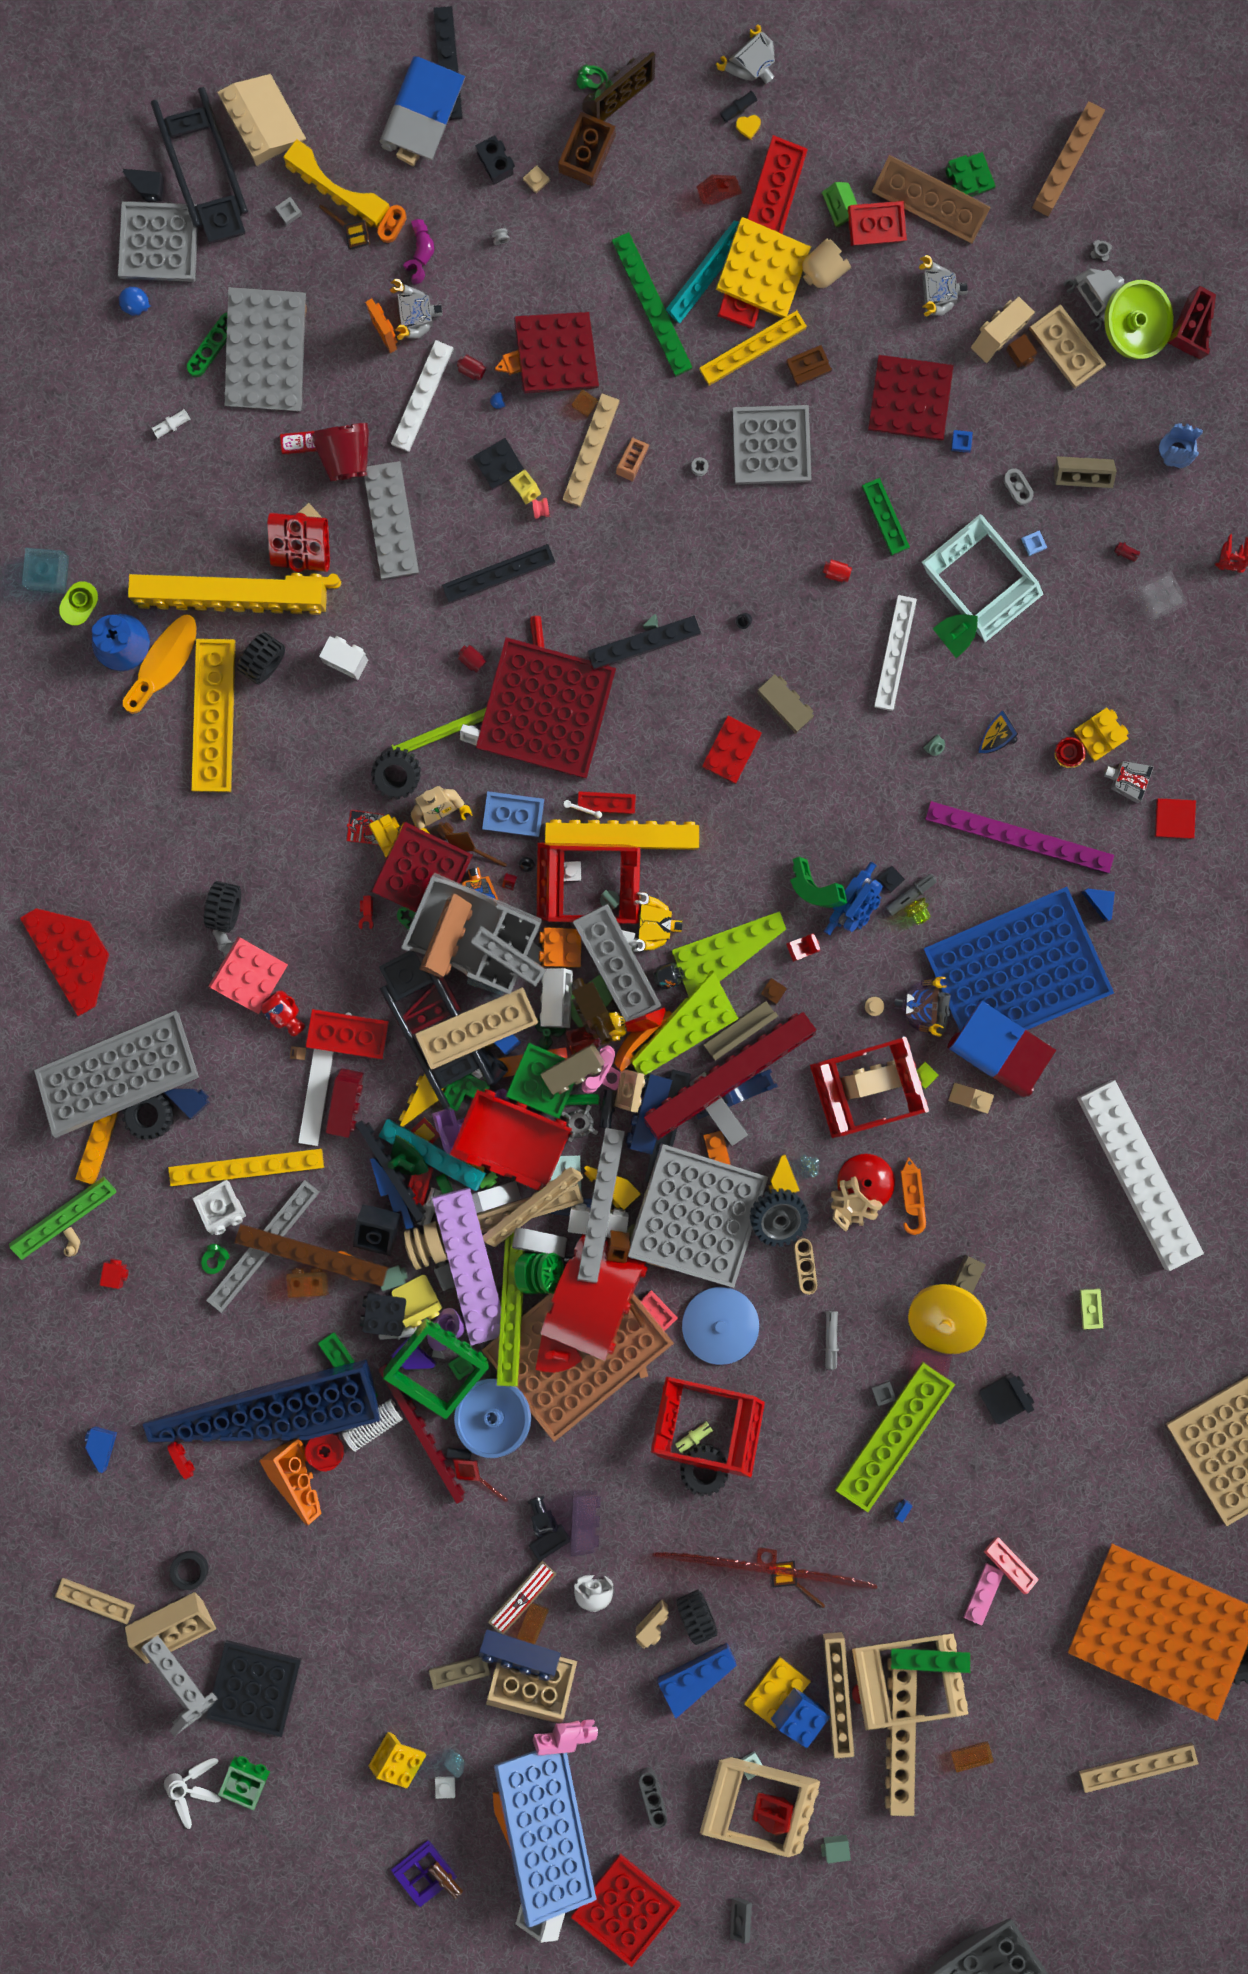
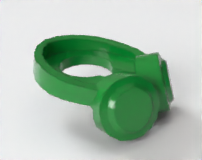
M585 64L578 70L577 85L580 89L589 88L597 90L604 82V78L606 83L608 81L606 72L600 67ZM597 74L601 77V82L595 84L585 75Z
M217 1244L208 1245L201 1261L203 1270L208 1274L218 1273L225 1266L226 1260L230 1259L226 1249L221 1248ZM216 1252H219L218 1266L216 1268L208 1267V1259L214 1257Z

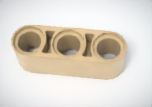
M801 1237L794 1242L798 1284L803 1293L810 1295L817 1289L813 1248L808 1239ZM802 1241L808 1244V1248L804 1252L798 1250V1244ZM803 1261L810 1262V1268L807 1271H803L800 1268ZM806 1280L813 1282L810 1290L803 1289V1283Z

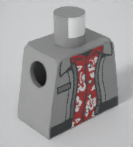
M1123 761L1119 763L1118 769L1107 766L1104 777L1113 780L1112 790L1139 803L1143 799L1154 767Z

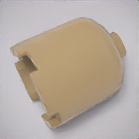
M826 238L803 261L802 266L805 273L803 278L808 285L813 284L818 288H826L851 268L847 259L843 261L839 255L842 251L831 239L828 240Z

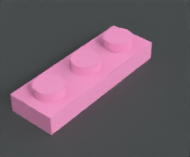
M988 1563L985 1564L963 1616L965 1619L983 1625L1004 1574L999 1568Z

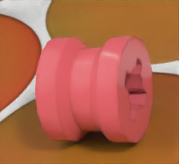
M543 498L540 501L532 500L535 519H539L540 516L550 517L547 498Z

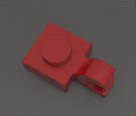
M363 896V900H360V912H363L364 917L359 921V928L363 929V923L369 922V928L373 929V897Z

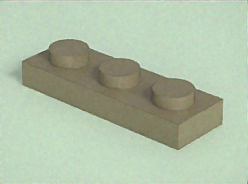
M479 1656L429 1669L434 1690L491 1674L489 1664L482 1661V1658Z

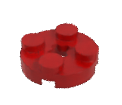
M335 1433L309 1439L305 1448L306 1460L319 1471L333 1470L342 1461L345 1452L344 1444ZM323 1446H326L327 1449H330V1452H328L327 1456H324L323 1453H320V1450H322Z

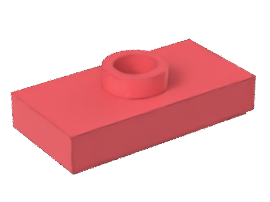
M652 1290L640 1300L664 1331L678 1319Z

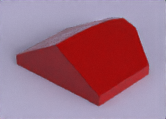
M665 1008L624 1022L627 1031L640 1032L660 1026L666 1012Z
M758 1792L753 1820L755 1822L758 1821L767 1832L772 1834L789 1832L794 1805L783 1797Z

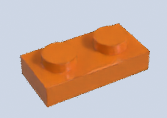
M717 1131L703 1135L709 1159L731 1165L723 1133Z

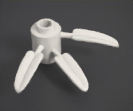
M216 1758L206 1760L194 1766L188 1771L189 1775L185 1778L174 1773L169 1775L164 1781V1788L168 1796L176 1800V1809L187 1829L191 1828L192 1823L186 1800L183 1798L186 1792L190 1793V1796L193 1798L216 1803L221 1801V1798L215 1793L197 1786L188 1789L185 1783L190 1778L195 1779L218 1763Z

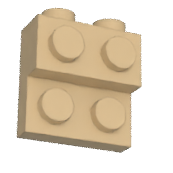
M663 1600L636 1627V1641L644 1649L648 1648L651 1644L655 1645L661 1638L660 1626L668 1619V1604Z

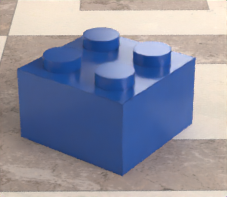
M793 1688L771 1720L779 1731L808 1748L829 1720L830 1715L819 1703Z

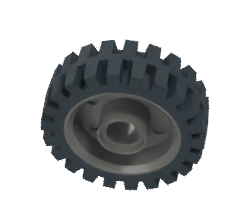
M779 1188L778 1192L776 1189H772L771 1194L768 1191L765 1192L764 1198L760 1195L758 1197L759 1202L755 1201L753 1203L754 1208L750 1210V1223L759 1240L767 1245L770 1243L774 1247H776V1243L779 1247H782L784 1242L786 1245H790L791 1239L794 1242L797 1241V1235L799 1237L803 1235L802 1230L806 1231V1224L809 1222V1215L802 1199L795 1192L792 1193L788 1189L784 1191L783 1188Z

